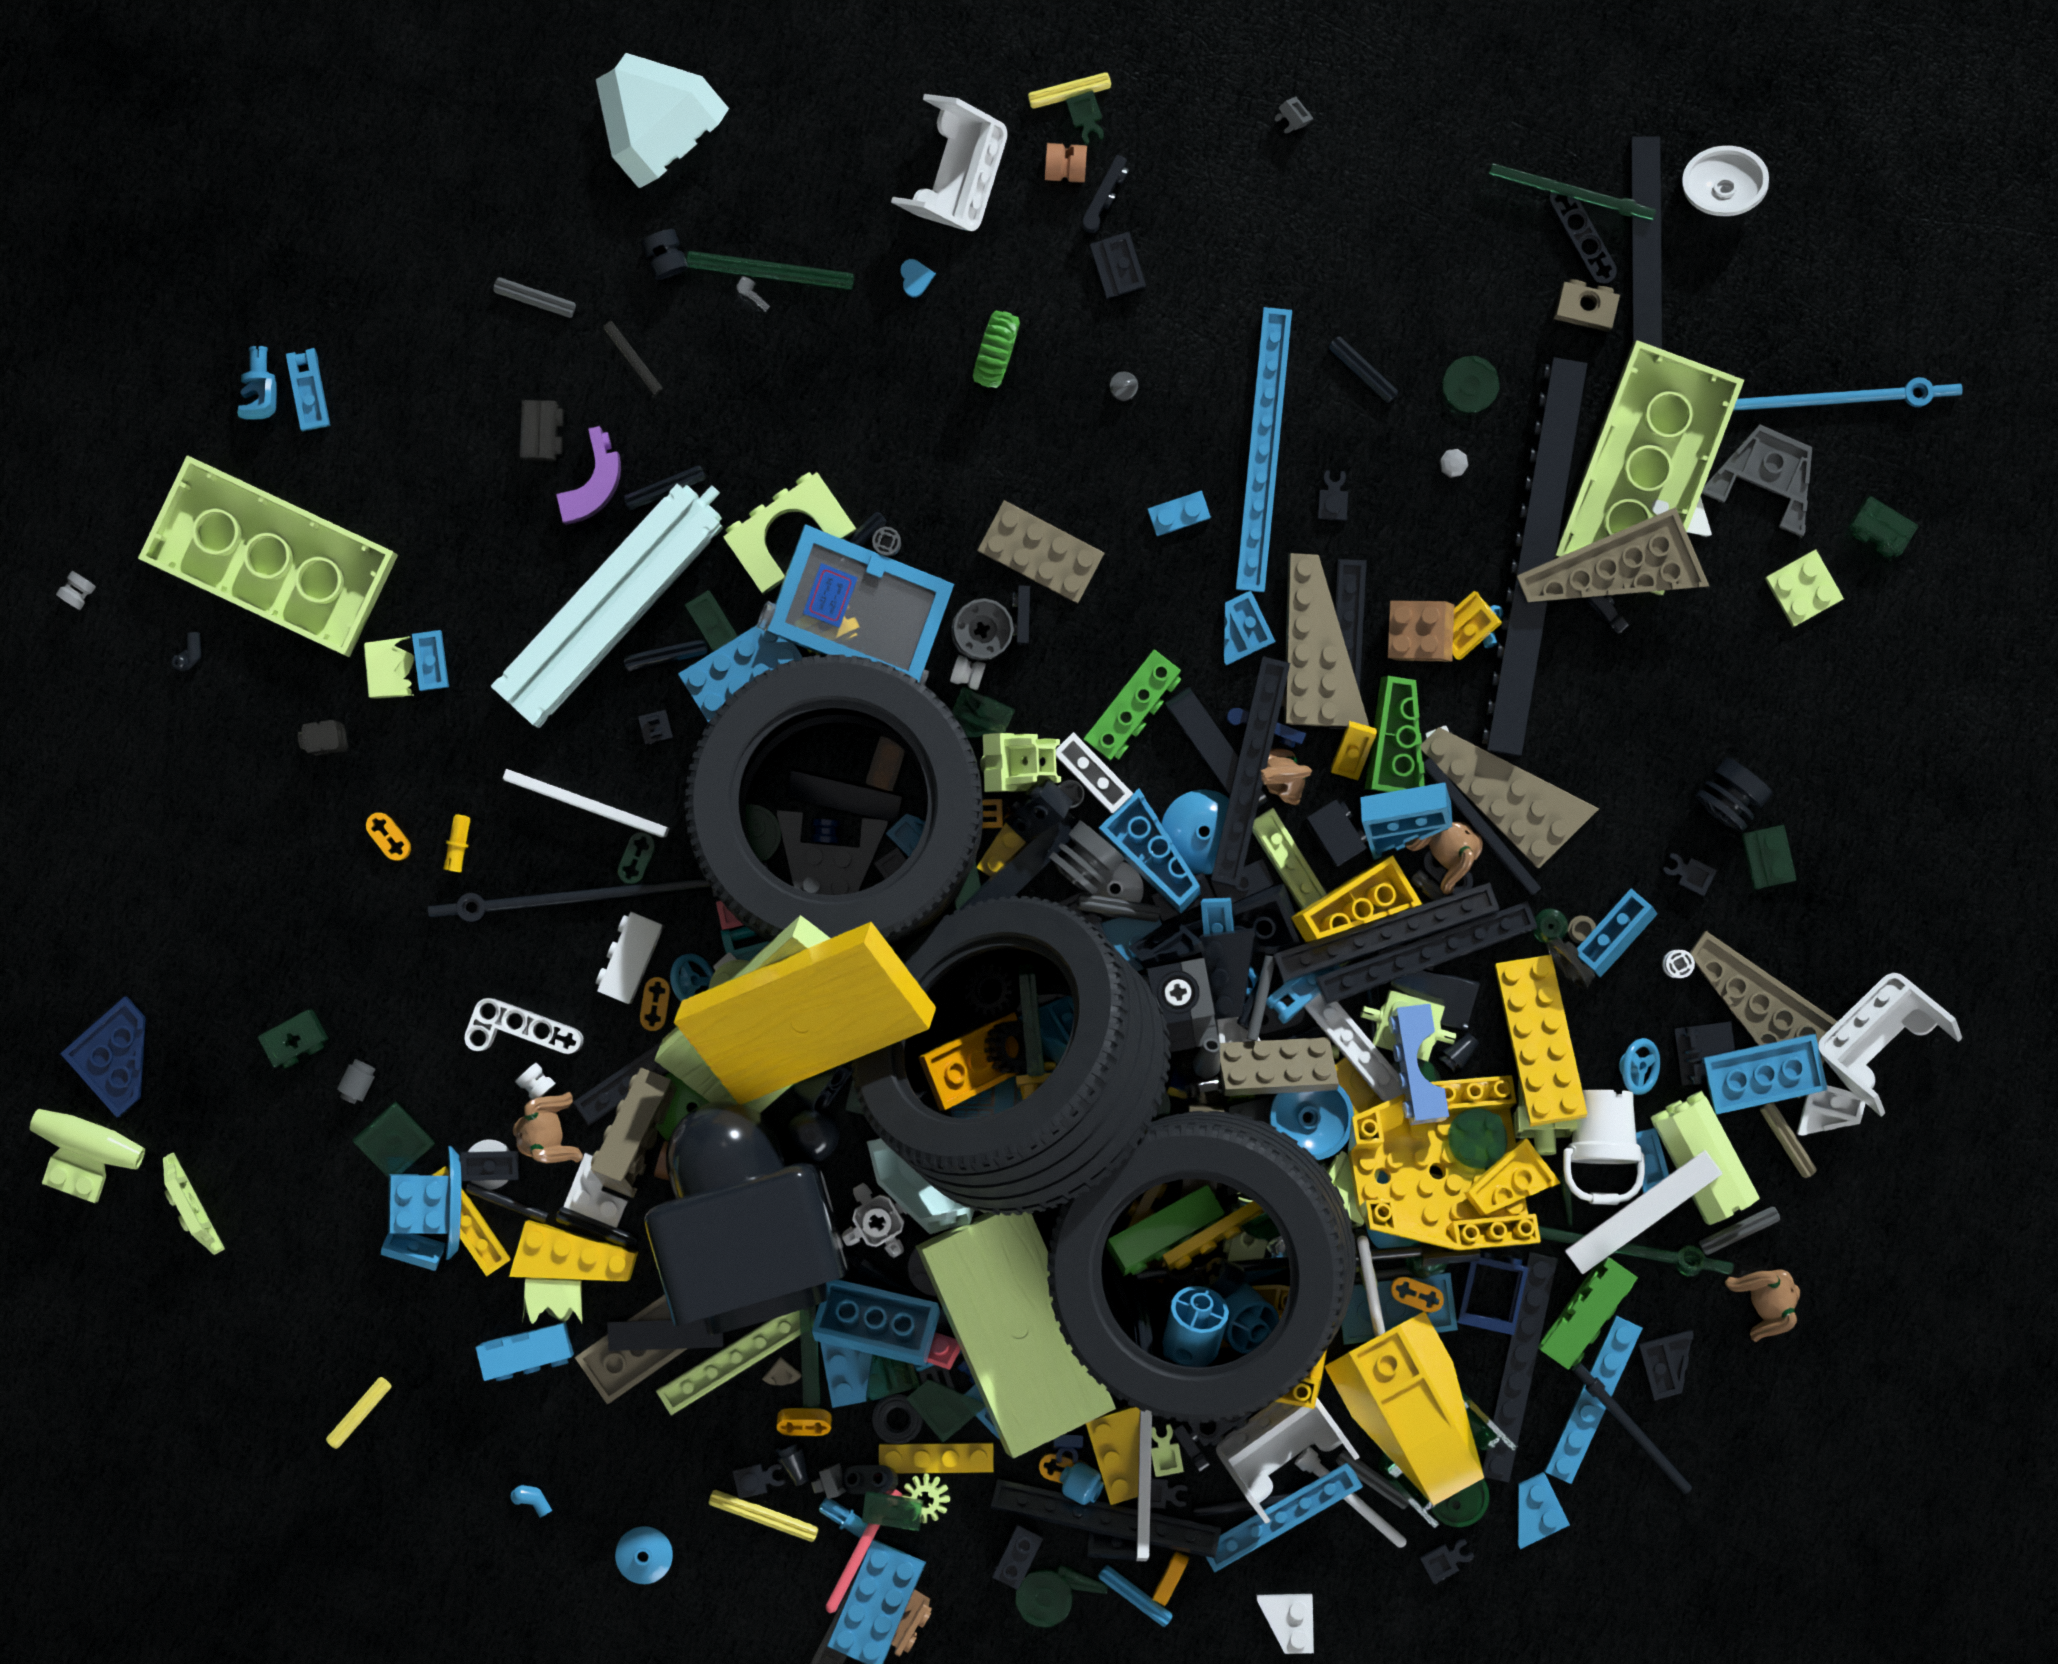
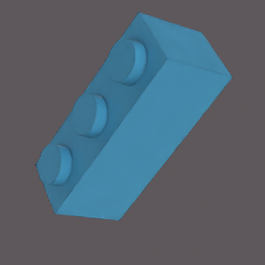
M1630 889L1574 951L1575 955L1601 977L1655 918L1657 912L1634 890Z

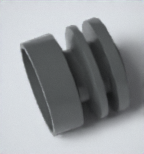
M989 599L973 600L963 606L954 617L951 626L952 642L958 652L968 659L976 661L990 660L1002 653L1011 642L1014 631L1012 618L1006 608L997 601ZM979 623L981 627L987 626L988 628L985 638L974 634V630L977 629V624Z
M1080 820L1068 834L1075 843L1074 848L1071 849L1060 843L1058 847L1067 856L1062 859L1053 852L1049 858L1054 862L1058 872L1073 885L1094 895L1098 889L1089 882L1091 878H1095L1103 885L1105 879L1098 870L1103 867L1113 873L1125 858Z

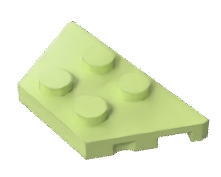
M174 1153L169 1154L163 1158L164 1181L168 1189L165 1191V1195L172 1206H177L181 1214L178 1216V1219L183 1229L190 1231L214 1255L223 1251L225 1248Z

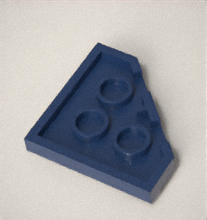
M123 997L60 1053L116 1117H120L141 1098L146 1018L128 997Z

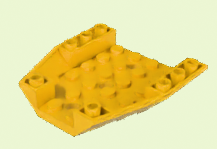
M1512 1075L1430 1082L1445 1088L1449 1117L1441 1122L1410 1125L1409 1118H1405L1403 1114V1101H1406L1405 1093L1351 1117L1348 1158L1356 1208L1368 1229L1453 1250L1541 1242L1536 1214L1528 1215L1525 1198L1488 1214L1480 1215L1463 1193L1486 1172L1484 1169L1486 1161H1491L1495 1164L1516 1145L1510 1109L1517 1103ZM1430 1166H1437L1442 1170V1179H1434L1430 1175ZM1381 1170L1387 1174V1184H1380L1376 1181L1375 1171Z

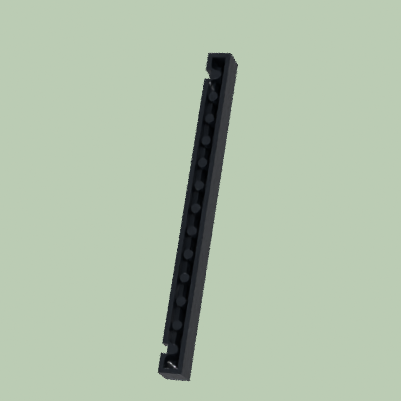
M1553 358L1550 361V365L1545 364L1542 381L1547 382L1546 390L1540 393L1538 409H1542L1541 420L1535 421L1533 437H1538L1536 448H1531L1528 464L1533 465L1531 476H1526L1524 492L1528 493L1527 503H1522L1519 520L1523 521L1522 532L1517 531L1514 548L1519 549L1517 560L1512 559L1510 576L1514 577L1512 588H1507L1505 604L1509 605L1508 616L1503 615L1500 632L1505 633L1503 644L1498 643L1495 659L1500 660L1498 672H1493L1491 688H1495L1494 699L1488 700L1486 716H1491L1489 728L1484 727L1481 744H1486L1485 751L1517 757L1522 755L1548 600L1527 602L1516 576L1555 559L1587 363Z

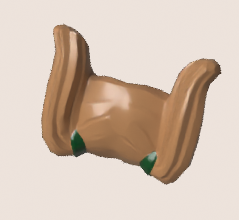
M1271 749L1267 768L1261 770V780L1270 793L1278 794L1284 802L1296 805L1300 802L1305 778L1310 776L1312 770L1308 766L1297 765L1296 756L1292 751Z
M1454 821L1452 822L1453 827L1422 840L1417 837L1405 844L1412 851L1420 850L1428 844L1430 845L1433 856L1448 869L1440 886V889L1446 895H1450L1454 891V885L1468 872L1473 861L1478 858L1482 851L1483 842L1481 836L1478 833H1474L1471 826L1465 822Z
M570 1092L562 1096L535 1098L525 1105L524 1116L513 1127V1134L517 1137L519 1152L533 1157L534 1160L542 1163H557L566 1160H573L578 1163L583 1159V1154L578 1148L561 1146L562 1129L556 1113L568 1108L572 1104L573 1097Z
M1759 1271L1737 1279L1729 1277L1725 1281V1285L1732 1291H1751L1752 1303L1758 1314L1763 1318L1760 1323L1751 1329V1339L1755 1342L1763 1337L1787 1332L1797 1323L1794 1309L1800 1297V1289L1797 1285H1794L1793 1278L1788 1271Z

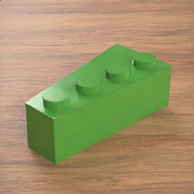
M1609 1257L1599 1262L1591 1269L1540 1342L1538 1349L1568 1370L1571 1366L1578 1364L1585 1354L1582 1351L1588 1343L1592 1344L1601 1332V1326L1612 1317L1617 1309V1305L1628 1294L1638 1277Z

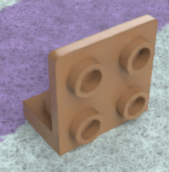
M916 1590L913 1592L892 1642V1645L896 1647L894 1654L899 1657L903 1650L907 1653L909 1652L916 1640L917 1633L914 1631L917 1626L923 1628L931 1614L932 1608L929 1607L930 1598Z

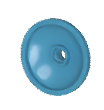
M1195 790L1183 794L1169 806L1162 820V827L1193 874L1199 875L1204 873V875H1209L1213 873L1229 803L1228 797L1216 791ZM1200 827H1208L1209 835L1207 837L1199 835Z
M1338 1085L1337 1090L1276 1093L1270 1107L1269 1122L1271 1126L1277 1128V1131L1280 1133L1285 1132L1288 1136L1298 1141L1297 1144L1301 1148L1305 1147L1317 1160H1321L1334 1155L1346 1144L1350 1136L1351 1117L1354 1116V1111L1348 1094L1340 1085ZM1305 1112L1311 1115V1120L1308 1123L1303 1120Z

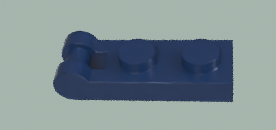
M1233 708L1227 714V722L1232 726H1238L1241 723L1247 725L1249 712L1240 708ZM1280 723L1276 724L1274 736L1279 737L1278 743L1294 748L1295 744L1301 745L1306 733Z

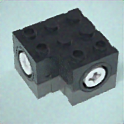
M1204 958L1145 969L1146 975L1141 977L1146 981L1157 998L1164 1013L1163 1017L1167 1022L1166 1028L1169 1031L1168 1040L1170 1041L1169 1052L1200 1047L1209 1038L1216 1039L1219 1042Z

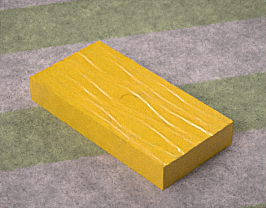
M869 922L682 1000L674 1023L690 1044L694 1046L702 1059L705 1060L717 1078L721 1080L738 1104L742 1105L928 1030L936 1007L874 924Z

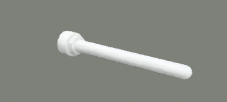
M1359 1236L1357 1246L1374 1337L1376 1338L1385 1333L1368 1238L1366 1236Z
M1310 1446L1295 1461V1464L1302 1471L1313 1472L1319 1478L1330 1473L1320 1464L1321 1460L1318 1458V1453ZM1355 1493L1343 1498L1396 1546L1404 1547L1406 1545V1539Z

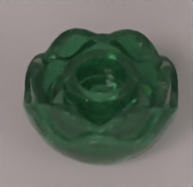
M1544 909L1534 918L1538 927L1534 930V935L1541 942L1550 945L1556 944L1568 932L1567 919L1558 910ZM1549 924L1553 925L1552 929L1548 928Z

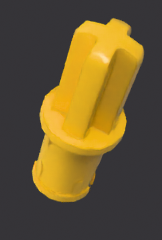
M455 815L453 818L450 840L446 841L448 848L443 867L445 870L462 872L465 847L469 846L466 844L470 824L468 816Z

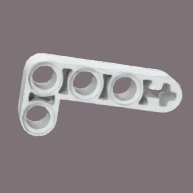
M491 998L483 999L477 1003L465 1033V1043L468 1048L474 1051L488 1049L492 1045L498 1029L566 1054L577 1052L583 1045V1035L577 1029ZM487 1003L493 1004L496 1008V1015L492 1019H487L482 1014V1008ZM513 1013H518L523 1018V1024L519 1029H513L509 1025V1018ZM540 1023L547 1024L550 1029V1033L545 1039H540L535 1032L537 1025ZM557 1027L561 1029L558 1032L561 1036H569L572 1033V1039L576 1041V1044L566 1048V1042L560 1039H555V1044L551 1043L556 1036ZM477 1030H481L486 1034V1042L482 1046L475 1045L472 1040L473 1033Z

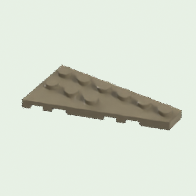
M1676 507L1516 576L1527 602L1709 586Z
M1290 553L1288 555L1285 662L1290 663V668L1285 685L1284 724L1347 727L1349 721L1369 726L1319 555Z
M1440 727L1421 744V751L1428 758L1431 757L1448 779L1537 869L1599 810V808Z
M1707 931L1703 932L1690 951L1697 967L1757 1046L1816 1034L1819 1047L1820 1039L1838 1022ZM1820 1053V1057H1821V1061H1822V1065H1823V1063L1825 1062V1060H1824V1058L1822 1057V1055H1821V1053Z

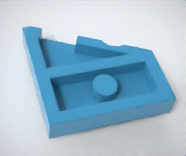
M1251 591L1225 603V666L1275 643L1273 635Z

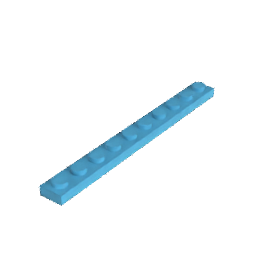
M1263 308L1236 590L1265 592L1292 310Z

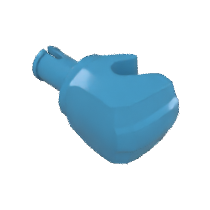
M256 346L249 347L250 371L241 375V382L247 384L241 390V395L244 398L255 394L259 395V397L251 404L239 406L237 413L243 419H264L270 417L276 410L275 375L267 372L268 348L259 346L258 357V349H256Z

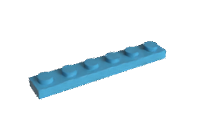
M1616 1315L1589 1371L1594 1378L1598 1377L1610 1396H1612L1642 1330V1327ZM1585 1384L1582 1386L1544 1469L1546 1473L1572 1484L1606 1409L1597 1397H1592L1586 1391Z
M1347 1462L1264 1510L1271 1520L1269 1523L1266 1524L1260 1515L1257 1514L1222 1534L1219 1538L1216 1557L1206 1558L1213 1571L1216 1572L1363 1486L1350 1463Z

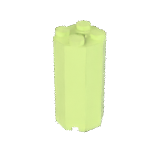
M1702 1091L1691 1095L1683 1103L1681 1100H1678L1668 1105L1666 1110L1651 1117L1652 1123L1677 1169L1706 1150L1722 1171V1175L1692 1196L1706 1224L1711 1225L1734 1215L1733 1212L1739 1209L1742 1211L1760 1199Z

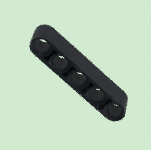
M1187 687L1167 701L1165 705L1230 797L1239 757L1197 697ZM1262 790L1257 808L1268 801Z

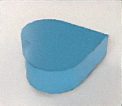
M906 260L901 266V275L905 279L903 283L905 293L910 297L920 296L931 283L936 273L917 260Z

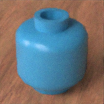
M1077 1462L1072 1467L1066 1466L1059 1479L1063 1483L1062 1493L1081 1505H1086L1090 1501L1094 1503L1104 1486V1482L1101 1481L1102 1476L1100 1472L1082 1462Z

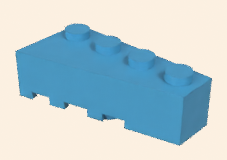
M1138 789L1099 827L1100 836L1115 848L1181 914L1201 894L1200 885L1160 824L1143 793Z

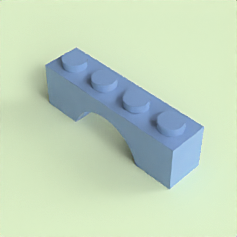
M1431 1004L1398 1007L1391 1013L1392 1016L1389 1017V1029L1391 1034L1395 1033L1396 1044L1393 1046L1395 1061L1400 1063L1401 1073H1398V1084L1400 1090H1404L1406 1101H1403L1404 1117L1409 1118L1410 1125L1444 1121L1449 1117L1445 1088L1436 1086L1426 1080L1421 1074L1417 1063V1053L1420 1044L1435 1032Z

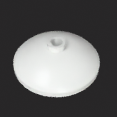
M1736 146L1713 147L1697 154L1688 163L1683 173V190L1689 202L1697 209L1716 216H1734L1751 210L1765 197L1769 185V174L1764 162L1753 152Z

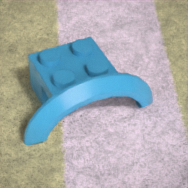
M448 1146L449 1176L389 1174L388 1232L448 1234L446 1260H449L458 1251L461 1224L460 1156L451 1146Z

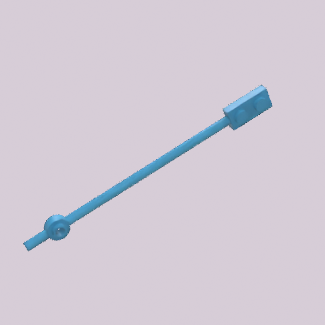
M1919 377L1909 381L1904 388L1737 399L1733 411L1905 399L1913 407H1922L1929 403L1933 397L1962 395V385L1932 386L1930 381ZM1915 388L1921 390V398H1916L1913 395Z

